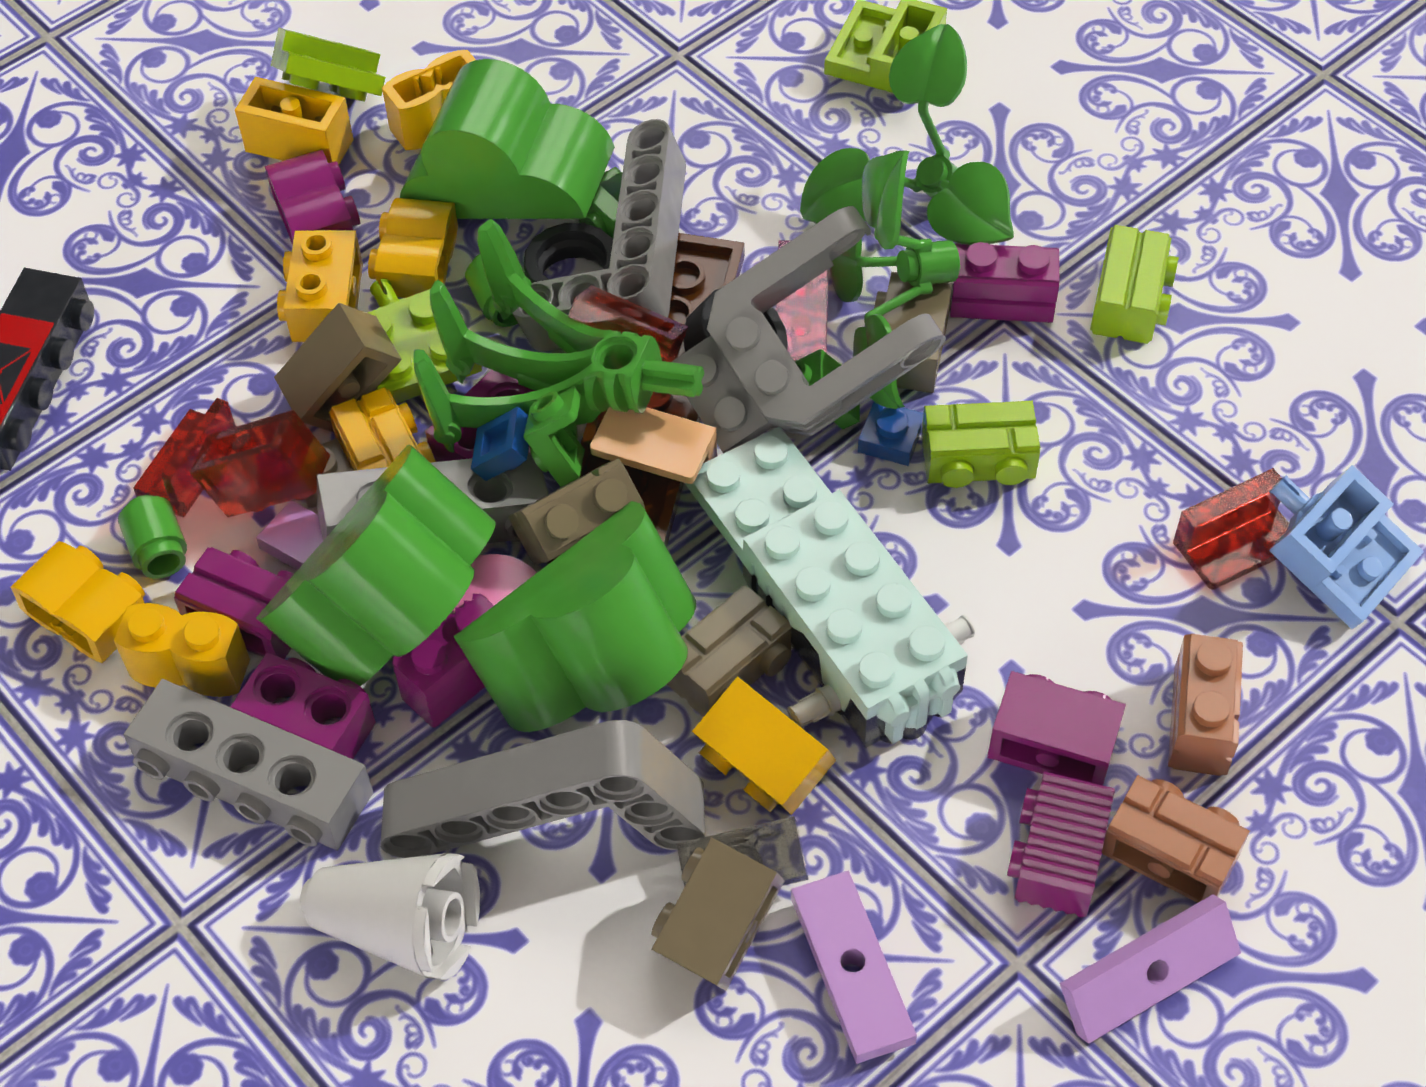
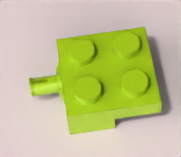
M857 0L825 58L824 74L893 93L889 84V73L896 54L913 38L939 24H946L947 8L918 0H901L897 8L894 9L864 0Z
M278 27L271 66L283 71L281 79L289 81L290 84L318 90L321 81L329 83L328 90L337 93L339 96L365 102L367 93L382 96V87L386 78L376 73L380 59L379 53Z
M380 279L382 289L378 281H375L370 287V292L376 299L379 308L367 313L377 317L402 359L375 391L384 387L387 390L389 389L396 404L422 394L414 371L413 353L415 349L425 351L445 385L458 381L455 374L447 368L445 363L447 356L442 346L430 306V289L407 298L398 299L388 279ZM474 364L470 374L466 377L481 372L482 366Z

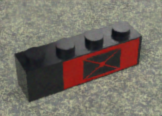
M24 267L0 310V469L11 471L20 452L25 451L29 446L32 429L42 410H46L49 407L53 397V389L62 371L70 367L74 356V348L83 331H87L93 322L94 305L89 300L82 278Z

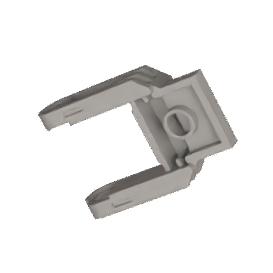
M854 206L844 207L833 212L716 291L707 325L710 336L672 361L673 363L703 367L705 374L701 381L703 385L701 395L686 397L702 422L716 427L717 445L723 453L760 436L772 427H781L786 432L812 436L929 358L945 342L946 337L930 314H921L903 323L809 386L805 376L763 313L834 266L832 260L853 247L865 234L867 236L871 234V229Z

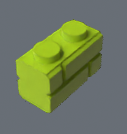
M1116 224L1110 228L1090 327L1093 334L1112 338L1123 336L1124 340L1148 344L1152 341L1155 325L1166 326L1172 295L1163 294L1162 289L1163 286L1173 287L1179 257L1169 255L1172 238H1170L1168 233L1145 230L1141 233L1138 228Z
M1033 400L924 406L921 439L928 484L943 483L947 487L960 488L969 485L972 481L997 480L1003 485H1016L1026 479L1036 478L1040 457V441Z

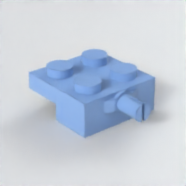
M1353 465L1335 478L1321 493L1311 498L1297 487L1287 475L1269 491L1294 514L1290 519L1288 530L1269 551L1351 629L1364 622L1424 552L1385 515L1394 503Z

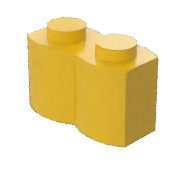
M458 50L444 54L433 60L425 69H416L399 74L382 87L389 129L405 150L422 148L457 73L465 64L476 60L468 50Z
M395 198L389 212H383L380 217V244L378 249H371L369 254V278L376 279L381 289L380 279H388L396 296L402 298L431 289L437 280L445 285L448 263L453 255L458 232L455 203Z
M61 541L53 545L10 586L19 608L47 630L61 635L77 650L100 663H103L117 649L114 638L127 606L144 603L143 597L145 596V592L140 584L128 574L120 572L118 575H115L104 569L99 558L88 548L79 545L75 549Z
M141 603L130 605L125 610L114 638L115 645L129 676L140 684L156 688L161 679H165L179 686L185 685L188 689L206 696L225 697L235 695L240 691L250 662V657L238 624L227 616L213 612H192L181 615L178 611L160 604Z

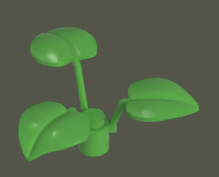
M939 24L906 43L896 54L890 67L889 84L893 94L904 104L918 103V113L936 150L934 156L927 157L920 162L917 167L916 178L910 179L905 177L904 187L910 188L914 192L923 191L932 198L927 206L928 221L932 229L946 240L968 245L978 242L994 244L1008 241L1014 238V231L1010 216V192L1004 175L995 166L986 162H969L960 167L955 166L949 160L950 152L944 147L929 114V104L937 107H945L952 104L960 95L967 77V56L960 35L949 24ZM857 148L840 149L829 154L818 163L808 177L801 197L800 212L804 220L817 224L841 208L854 206L864 221H866L862 206V176L866 164L870 161L866 152Z
M907 150L872 158L866 164L862 176L864 217L868 225L875 228V239L878 240L884 249H893L896 245L907 247L906 250L900 251L897 256L862 257L861 239L853 247L832 260L834 265L830 268L832 284L837 296L843 302H854L860 297L863 287L862 267L897 266V272L901 281L909 282L912 286H915L865 314V326L858 327L854 333L853 357L892 332L890 324L882 315L919 295L931 294L933 292L932 284L954 282L959 275L960 258L953 241L932 242L931 239L919 240L900 235L905 173L910 152ZM897 379L869 397L875 403L887 408L897 409L905 407L898 393Z

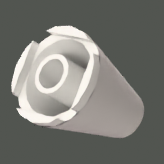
M443 853L322 867L303 885L300 895L301 911L305 914L309 926L313 929L424 977L447 980L458 973L469 955L471 946L461 945L466 925L477 927L480 913V887L474 865L461 861L465 856Z

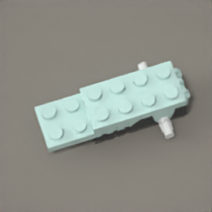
M777 427L703 463L695 482L692 484L686 483V486L742 561L743 577L748 587L764 599L768 607L771 605L789 621L791 625V646L821 686L816 688L815 692L800 699L799 703L787 708L790 719L803 728V726L811 722L815 723L827 716L832 717L837 712L842 715L863 746L867 748L880 740L894 744L902 738L909 740L919 738L926 730L928 716L933 715L942 718L951 713L953 700L963 690L968 654L961 645L965 643V640L975 636L972 622L965 615H961L950 623L949 621L943 623L841 490L839 489L831 493L781 427Z

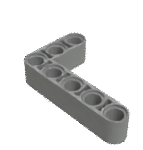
M650 119L634 127L629 133L609 268L532 283L531 288L550 304L573 319L590 327L619 331L621 334L623 332H633L642 335L655 331L667 320L670 310L686 161L669 125L664 120ZM519 307L512 313L534 349L538 351L561 349L549 339L548 332L523 309Z
M627 720L605 721L388 784L384 788L381 848L392 856L402 858L426 856L609 807L656 846L668 850L691 849L699 846L705 839L704 782L643 726Z

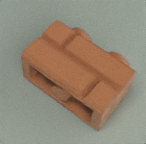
M1198 634L1184 635L1180 653L1174 667L1168 767L1175 770L1217 776L1228 774L1239 742L1238 718L1240 716L1242 642L1235 639Z
M1138 775L1109 824L1102 854L1198 903L1212 894L1219 897L1242 852L1250 830L1240 826L1237 818L1225 809L1219 807H1208L1206 809L1185 799L1181 790L1166 780L1154 779L1149 781Z

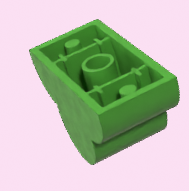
M495 59L474 60L465 64L457 73L405 181L400 198L455 203L457 219H585L615 146L606 129L589 114L571 106L551 104L542 86L523 69Z
M407 445L259 613L256 619L322 675L336 681L348 679L362 686L393 655L396 657L403 656L420 645L453 611L474 577V568L470 565L488 543L494 532L496 522L415 448Z
M631 501L461 630L454 638L509 726L522 732L538 731L567 720L585 707L598 712L615 711L629 707L653 695L670 682L680 671L687 658L688 649L679 632L692 618L696 610V599L644 507L640 503Z

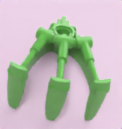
M493 219L487 220L478 228L477 243L484 273L494 300V307L499 311L503 320L520 307L548 332L549 339L565 353H542L514 348L468 330L449 291L439 280L435 281L430 289V306L442 346L447 356L446 366L455 374L458 381L463 384L474 364H478L517 379L519 385L534 391L502 397H471L451 394L448 392L433 362L425 351L415 349L413 353L414 371L434 427V438L437 442L442 443L449 452H454V443L461 439V427L478 428L516 407H519L529 415L532 404L541 396L552 391L560 394L575 386L581 394L577 419L567 425L578 439L577 425L593 422L601 412L606 411L609 407L614 411L627 412L630 409L635 413L643 414L653 392L688 397L700 396L703 390L701 381L705 374L702 366L662 361L659 346L653 336L643 335L640 337L637 333L623 332L621 334L619 331L593 328L573 319L550 304L531 288L532 283L525 276L514 249L500 225Z

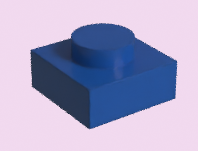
M873 402L858 439V453L909 466L921 435L923 412L904 407L892 409Z
M516 407L477 428L471 464L473 472L483 480L488 481L507 470L517 468L527 460L529 444L523 436L528 414L519 407Z

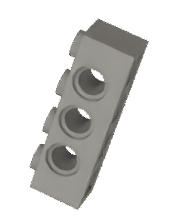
M528 452L527 460L517 468L507 470L488 481L483 480L471 470L472 458L431 463L495 520V529L488 543L520 541L508 516L548 495L543 472L536 465L531 452ZM388 467L317 475V512L323 541Z
M161 679L123 734L134 756V765L146 775L158 780H162L165 776L183 783L185 788L193 795L205 801L212 802L215 798L234 805V808L242 816L255 823L264 824L266 820L284 827L290 836L308 846H316L319 842L338 851L373 794L365 764L165 679ZM205 743L196 750L187 751L188 748L195 744ZM256 764L247 772L236 773L237 770L245 765ZM308 786L299 794L286 795L288 791L295 787Z

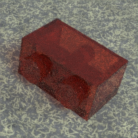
M291 410L207 435L189 473L229 518L251 511L259 512L269 506L291 500H303L315 494L317 490V475L323 474L330 455L296 412Z

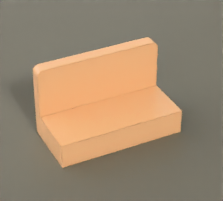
M609 407L590 444L591 454L610 461L619 458L623 465L692 484L695 482L703 463L717 457L716 427L646 407L643 414L635 413L630 409L627 412L614 411Z

